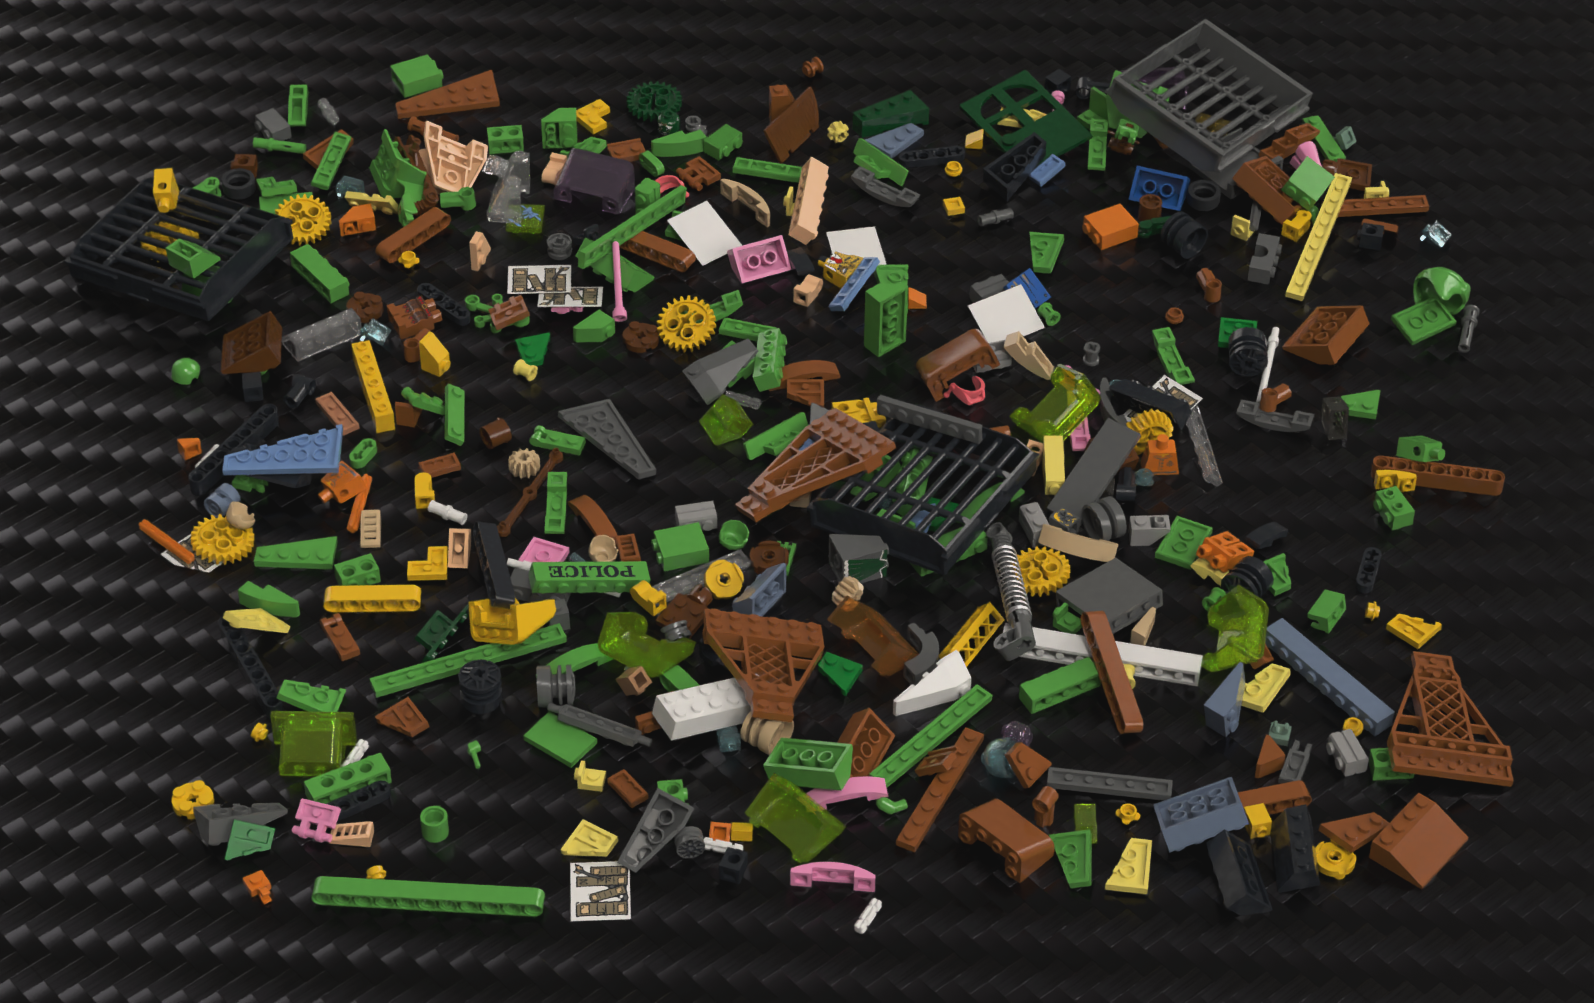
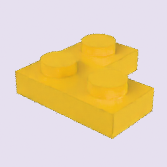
M598 99L576 110L577 122L592 134H595L607 128V122L601 117L610 113V107L601 99Z
M448 546L428 547L427 561H408V581L447 580Z

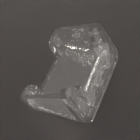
M516 151L509 158L491 195L487 209V219L489 221L521 223V192L526 191V194L530 193V153Z

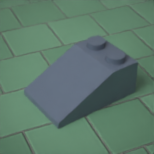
M1242 662L1237 664L1204 704L1206 726L1224 737H1227L1230 732H1234L1238 727L1245 689L1244 666Z

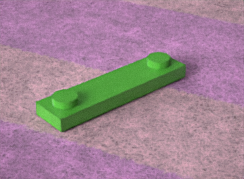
M1319 115L1302 119V124L1309 123L1320 130L1319 135L1313 141L1325 159L1336 162L1338 158L1346 159V156Z
M334 132L312 179L311 186L328 191L351 142V136Z
M737 157L733 166V173L799 183L802 167Z
M448 383L445 387V440L461 446L464 443V390Z

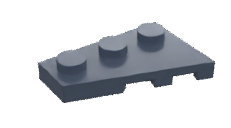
M909 123L865 139V141L892 159L924 136V130Z

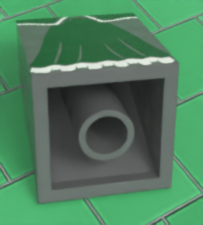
M829 535V564L839 582L848 576L857 579L860 583L886 577L887 568L889 567L887 560L889 548L880 536Z

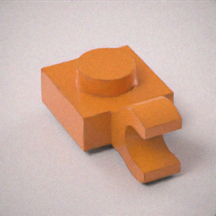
M262 870L242 878L243 884L252 897L258 895L263 904L272 901L269 896L271 894L269 891L271 883Z

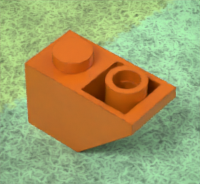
M371 204L353 206L339 220L341 236L376 230L375 216Z

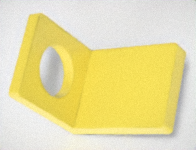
M789 187L787 196L784 197L783 206H786V216H792L795 204L793 203V187Z
M1234 215L1231 235L1247 241L1253 233L1249 229L1250 220Z

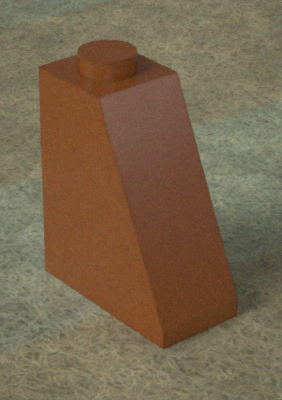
M787 85L769 86L770 123L795 100Z

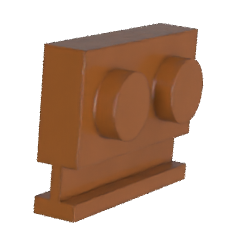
M640 138L607 144V151H609L613 165L639 160V154L646 151Z
M957 745L929 751V757H924L915 769V772L919 777L931 776L938 772H947L951 769L952 763L957 758L955 754L960 753L961 750Z

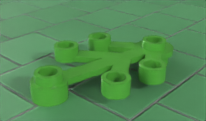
M494 294L492 296L493 305L503 303V296L501 294ZM469 295L465 298V306L469 311H476L478 309L489 313L488 309L492 308V306L480 303L477 295ZM490 314L474 318V324L479 328L484 327L485 322L492 321ZM528 316L508 326L524 327L529 324L530 318ZM493 322L490 323V330L493 333L501 331V329L496 330Z

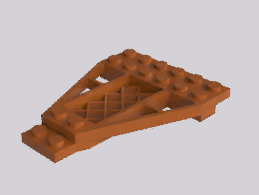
M831 409L819 419L813 420L810 425L806 426L748 487L750 495L743 497L735 506L739 512L754 522H758L770 513L782 509L803 494L861 471L867 474L871 473L883 465L881 458L894 450L896 445L894 441L839 409ZM809 437L814 441L813 444L804 450H798Z
M704 609V644H709L745 691V698L750 704L752 717L792 722L794 702L818 661L822 658L825 646L821 625L814 622H798L793 619L783 620L776 617H762L756 614H740L735 611L726 612L718 609ZM723 646H725V647H732V648H739V650L726 649V648H724ZM792 656L812 658V660L799 659ZM733 660L741 661L742 671ZM793 668L806 670L800 681L795 680Z
M1413 651L1411 661L1414 671L1387 740L1392 771L1511 787L1514 780L1510 767L1513 761L1510 746L1503 745L1462 688L1460 677L1454 670L1452 657ZM1438 695V696L1441 697L1444 701H1441V700H1440L1439 698H1437L1436 696ZM1408 697H1412L1416 716L1402 714ZM1441 709V710L1444 711L1447 715H1444V714H1443L1442 712H1440L1439 710ZM1468 713L1476 722V724L1470 723ZM1433 715V716L1436 717L1439 721H1436V720H1435L1434 718H1432L1431 716ZM1451 718H1453L1454 720H1456V721L1458 722V724H1456L1454 721H1452ZM1398 724L1413 725L1418 727L1419 734L1395 730ZM1442 724H1445V725L1448 726L1450 729L1448 730V729H1447L1446 727H1444ZM1436 729V730H1437L1438 732H1440L1442 735L1440 736V735H1439L1438 733H1436L1434 730ZM1454 732H1456V733H1457L1458 735H1460L1462 738H1459L1458 736H1456V735L1454 734ZM1473 734L1485 735L1490 743L1475 742Z

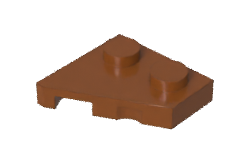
M787 379V398L810 407L811 403H815L824 408V379Z
M1022 742L1015 743L1005 754L1007 761L1023 788H1030L1052 765L1049 760Z

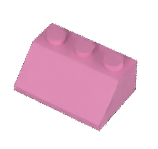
M782 235L727 251L731 268L741 283L792 270Z

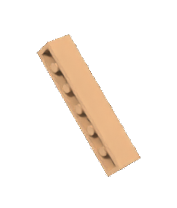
M810 157L801 169L788 234L805 245L810 240H814L818 234L817 227L820 223L819 215L822 212L823 194L827 188L825 184L829 177L827 174L829 167L813 157Z

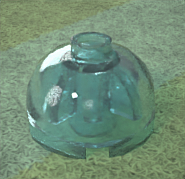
M1010 737L996 738L989 742L981 756L982 763L987 771L997 778L1011 779L1015 776L1012 767L1005 757V754L1015 744V741H1010Z

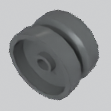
M1108 496L1098 500V502H1092L1083 506L1081 512L1082 522L1089 538L1110 541V539H1116L1125 535L1127 529L1126 518L1121 506L1113 497Z

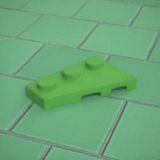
M1030 232L1034 272L1051 273L1063 245L1064 234Z
M284 680L277 699L334 721L346 689L339 688V691L331 690L329 686L321 685V688L312 687L308 683Z
M1090 829L1049 835L1054 843L1056 854L1070 888L1091 886L1092 834Z

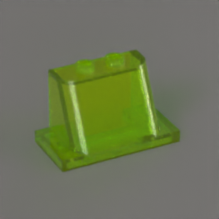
M271 711L274 744H280V776H319L338 769L344 763L346 745L356 746L357 736L354 712Z

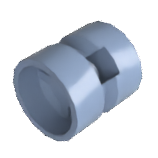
M223 483L204 500V506L208 513L215 518H218L219 514L224 517L231 502H240V495L232 485Z

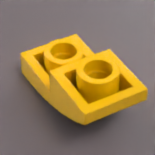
M1376 470L1374 486L1375 489L1397 486L1401 492L1414 491L1417 476L1405 471Z

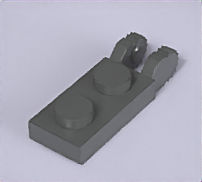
M1295 740L1285 760L1278 783L1302 780L1309 761L1312 744H1307L1304 752L1298 751L1300 741Z

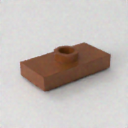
M1363 219L1362 226L1363 223L1384 226V232L1398 233L1397 225Z
M451 453L419 462V468L421 473H428L433 478L461 470V464L456 454Z
M625 769L607 778L608 784L631 808L649 799L648 793Z

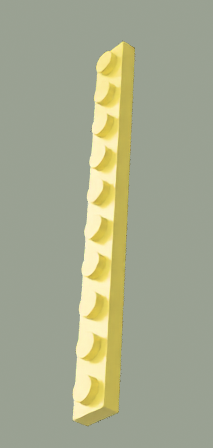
M1335 173V178L1328 189L1286 290L1285 297L1303 301L1351 185L1352 177Z

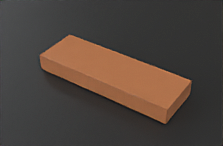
M332 392L315 399L317 406L335 427L336 425H343V436L360 429L359 423Z

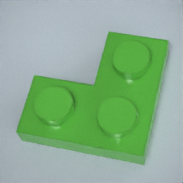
M274 177L256 179L257 187L262 197L273 198L279 194L287 196L297 192L294 180L276 182Z

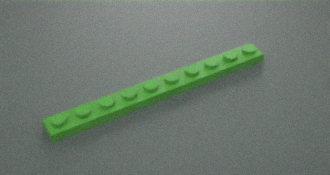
M680 185L581 249L578 253V267L585 269L611 252L614 241H617L620 246L684 204L687 187Z
M560 623L538 629L520 644H486L370 678V684L377 698L459 674L460 669L466 663L473 660L483 659L497 663L565 643L567 638Z

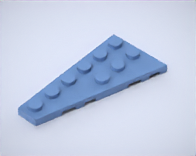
M336 425V428L327 431L326 428L321 429L319 433L312 435L302 434L277 441V444L268 447L265 444L257 450H243L225 455L223 474L338 473L343 425Z

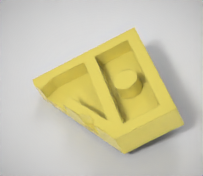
M583 819L561 848V853L574 856L607 857L619 841L618 836Z

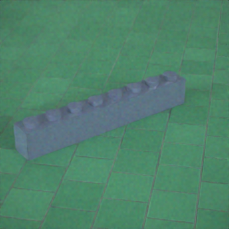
M1281 618L1265 628L1263 643L1277 653L1281 659L1290 664L1295 671L1303 675L1308 682L1316 686L1322 694L1329 697L1338 707L1348 713L1350 717L1360 719L1366 731L1376 736L1392 726L1395 712L1287 621Z

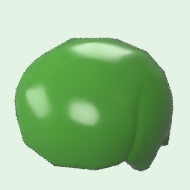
M191 358L178 359L172 366L171 378L179 384H191L195 377L198 379L200 366Z
M738 520L726 521L719 533L721 545L728 550L734 551L743 548L749 537L747 526Z

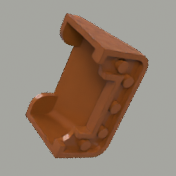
M971 329L920 358L916 363V369L937 402L944 398L942 391L944 388H949L947 381L976 364H979L981 369L985 367L984 365H989L994 369L1000 363L982 333L978 329Z

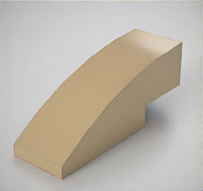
M1020 331L1006 336L1004 349L1010 356L1034 374L1046 380L1051 379L1054 366L1036 342L1028 343Z

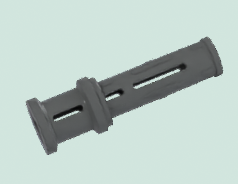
M1466 305L1463 309L1464 316L1461 319L1463 327L1458 350L1464 353L1470 349L1473 328L1477 326L1476 317L1479 315L1480 310L1475 305Z

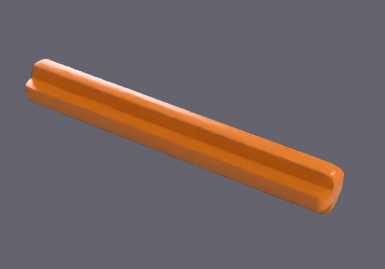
M364 474L361 477L367 489L357 494L347 525V530L351 531V533H355L359 529L361 511L364 510L372 482V477L368 476V474Z
M143 519L139 523L140 530L187 564H191L195 560L192 552L148 520Z

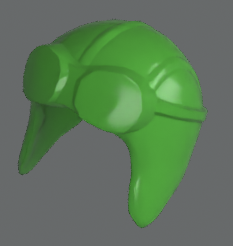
M1444 267L1423 270L1415 278L1413 286L1415 304L1437 296L1451 315L1459 313L1465 307L1471 291L1470 285L1459 274Z

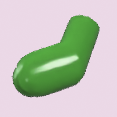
M881 797L876 800L877 807L887 814H894L908 808L905 799L894 802L886 797Z

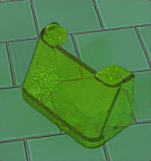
M1059 364L1050 376L1051 382L1055 387L1031 412L1025 407H1019L1009 416L1015 424L1041 443H1043L1044 436H1063L1064 441L1100 401L1099 393L1083 373Z
M1238 584L1208 609V622L1212 627L1219 630L1217 651L1214 654L1207 653L1203 656L1202 667L1211 672H1217L1236 667L1239 662H1242L1243 665L1254 663L1263 657L1269 612L1265 601Z
M636 612L607 613L598 640V648L603 654L629 667L642 666L647 675L653 678L660 677L692 654L696 642L689 638H680L677 641L671 642L661 639L660 642L646 635L648 623L644 616Z
M773 773L745 811V814L750 817L749 822L757 828L762 826L769 830L791 849L790 851L793 853L791 857L800 864L802 862L808 863L837 838L846 827L802 789L776 773Z

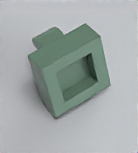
M1346 126L1336 134V137H1333L1336 143L1340 145L1341 150L1348 149L1356 142L1351 126Z
M1275 720L1271 723L1269 735L1276 744L1288 746L1292 726H1289L1288 723H1285V725L1279 724Z

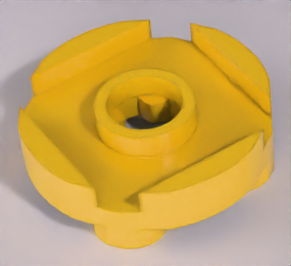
M717 560L704 573L705 587L710 590L715 599H730L741 590L744 576L739 566L735 563L727 562V560ZM720 575L728 578L726 584L720 582Z
M201 780L186 783L173 790V810L180 817L183 815L187 816V819H195L193 807L214 804L212 790ZM196 799V802L192 803V801L189 800Z
M1333 840L1324 843V841L1320 842L1316 846L1318 871L1336 879H1343L1345 875L1351 873L1354 869L1356 854L1354 855L1353 852L1350 853ZM1337 856L1338 860H1332L1331 858Z

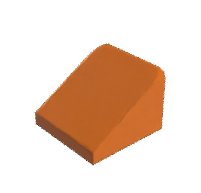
M908 287V309H926V294Z
M199 438L177 439L178 451L184 460L202 453Z
M711 822L709 838H713V841L717 839L730 842L732 824Z

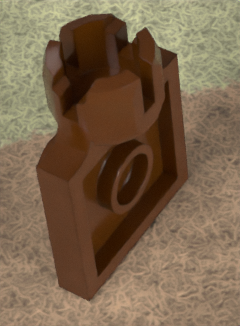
M1340 158L1337 159V162L1328 159L1323 160L1322 167L1333 176L1337 173L1352 177L1349 188L1365 191L1366 187H1370L1372 164Z
M701 584L695 585L686 595L678 593L655 620L656 625L663 628L669 624L687 620V629L691 631L693 636L704 623V609H709L707 607L713 601L712 593L706 587L699 591L702 587Z

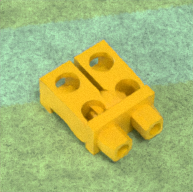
M863 398V401L851 400L832 403V409L837 408L861 423L876 421L878 428H881L886 423L885 416L877 414V402L870 403L869 398Z

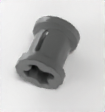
M1087 342L1084 346L1085 355L1083 356V363L1087 366H1096L1099 363L1098 353L1100 345L1095 342Z

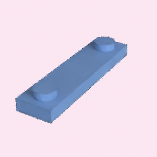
M878 257L863 258L828 306L831 311H845L849 307V304L867 279L876 270L880 263Z

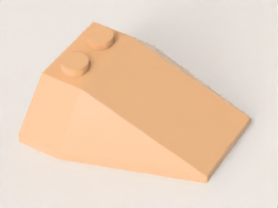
M426 121L424 142L433 186L447 192H458L463 187H472L487 160L488 145L476 140H472L467 146L441 136L442 127Z

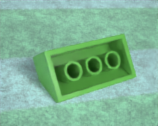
M585 238L575 257L578 258L579 251L594 241ZM611 251L589 265L588 268L590 266L593 267V272L600 276L605 275V280L614 284L613 254ZM620 255L623 291L637 292L653 281L654 276Z
M879 283L865 291L864 346L877 357L906 342L908 286Z
M780 738L763 766L771 784L842 791L851 774L853 746L846 743Z

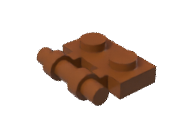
M700 156L687 162L686 169L678 168L676 170L680 179L687 181L691 188L701 191L703 188L701 183L708 186L721 179V173Z
M522 295L512 296L508 301L501 304L497 303L494 307L488 309L496 330L530 316Z

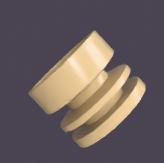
M750 711L742 724L740 737L743 741L750 743L751 746L758 747L760 751L770 755L780 738H791L794 722L752 717Z

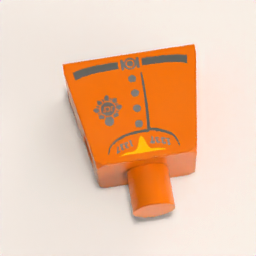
M1160 434L1157 440L1147 441L1141 458L1143 475L1179 474L1174 440H1169L1167 435Z
M340 461L338 473H327L321 479L325 489L317 495L324 504L331 498L340 504L364 491L367 487L360 474L345 462Z

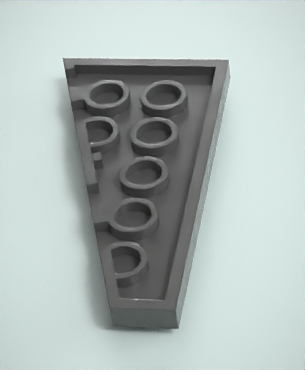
M610 399L558 411V417L637 479L656 475V468Z

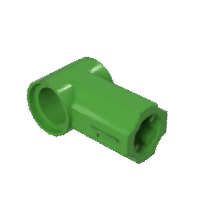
M463 187L458 192L440 193L441 208L461 207L463 210L474 209L476 207L474 189Z

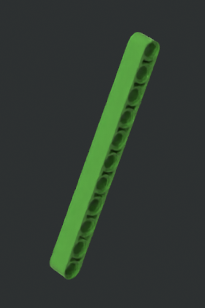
M320 876L315 879L311 899L316 904L331 906L534 917L542 914L545 893L539 888Z

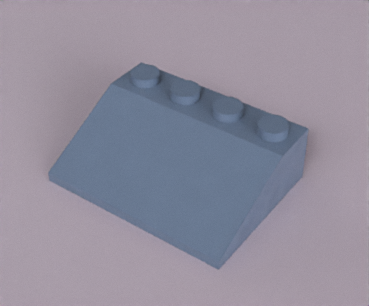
M1232 777L1153 804L1169 852L1180 851L1191 844H1200L1208 838L1215 837L1224 829L1227 831L1239 830L1249 824Z

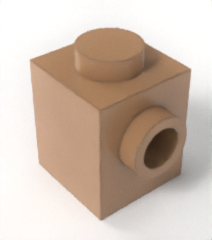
M642 666L628 668L616 678L626 696H638L652 683Z

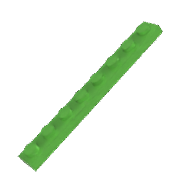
M978 684L975 685L869 774V777L884 778L886 788H888L925 757L929 751H932L992 700V694Z

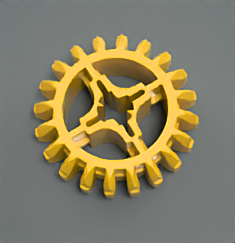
M1150 409L1148 412L1144 410L1142 414L1137 413L1135 418L1131 417V422L1126 423L1128 428L1141 434V438L1134 447L1137 455L1144 452L1147 441L1157 440L1158 435L1165 434L1168 438L1173 436V426L1170 418L1158 409L1155 411Z

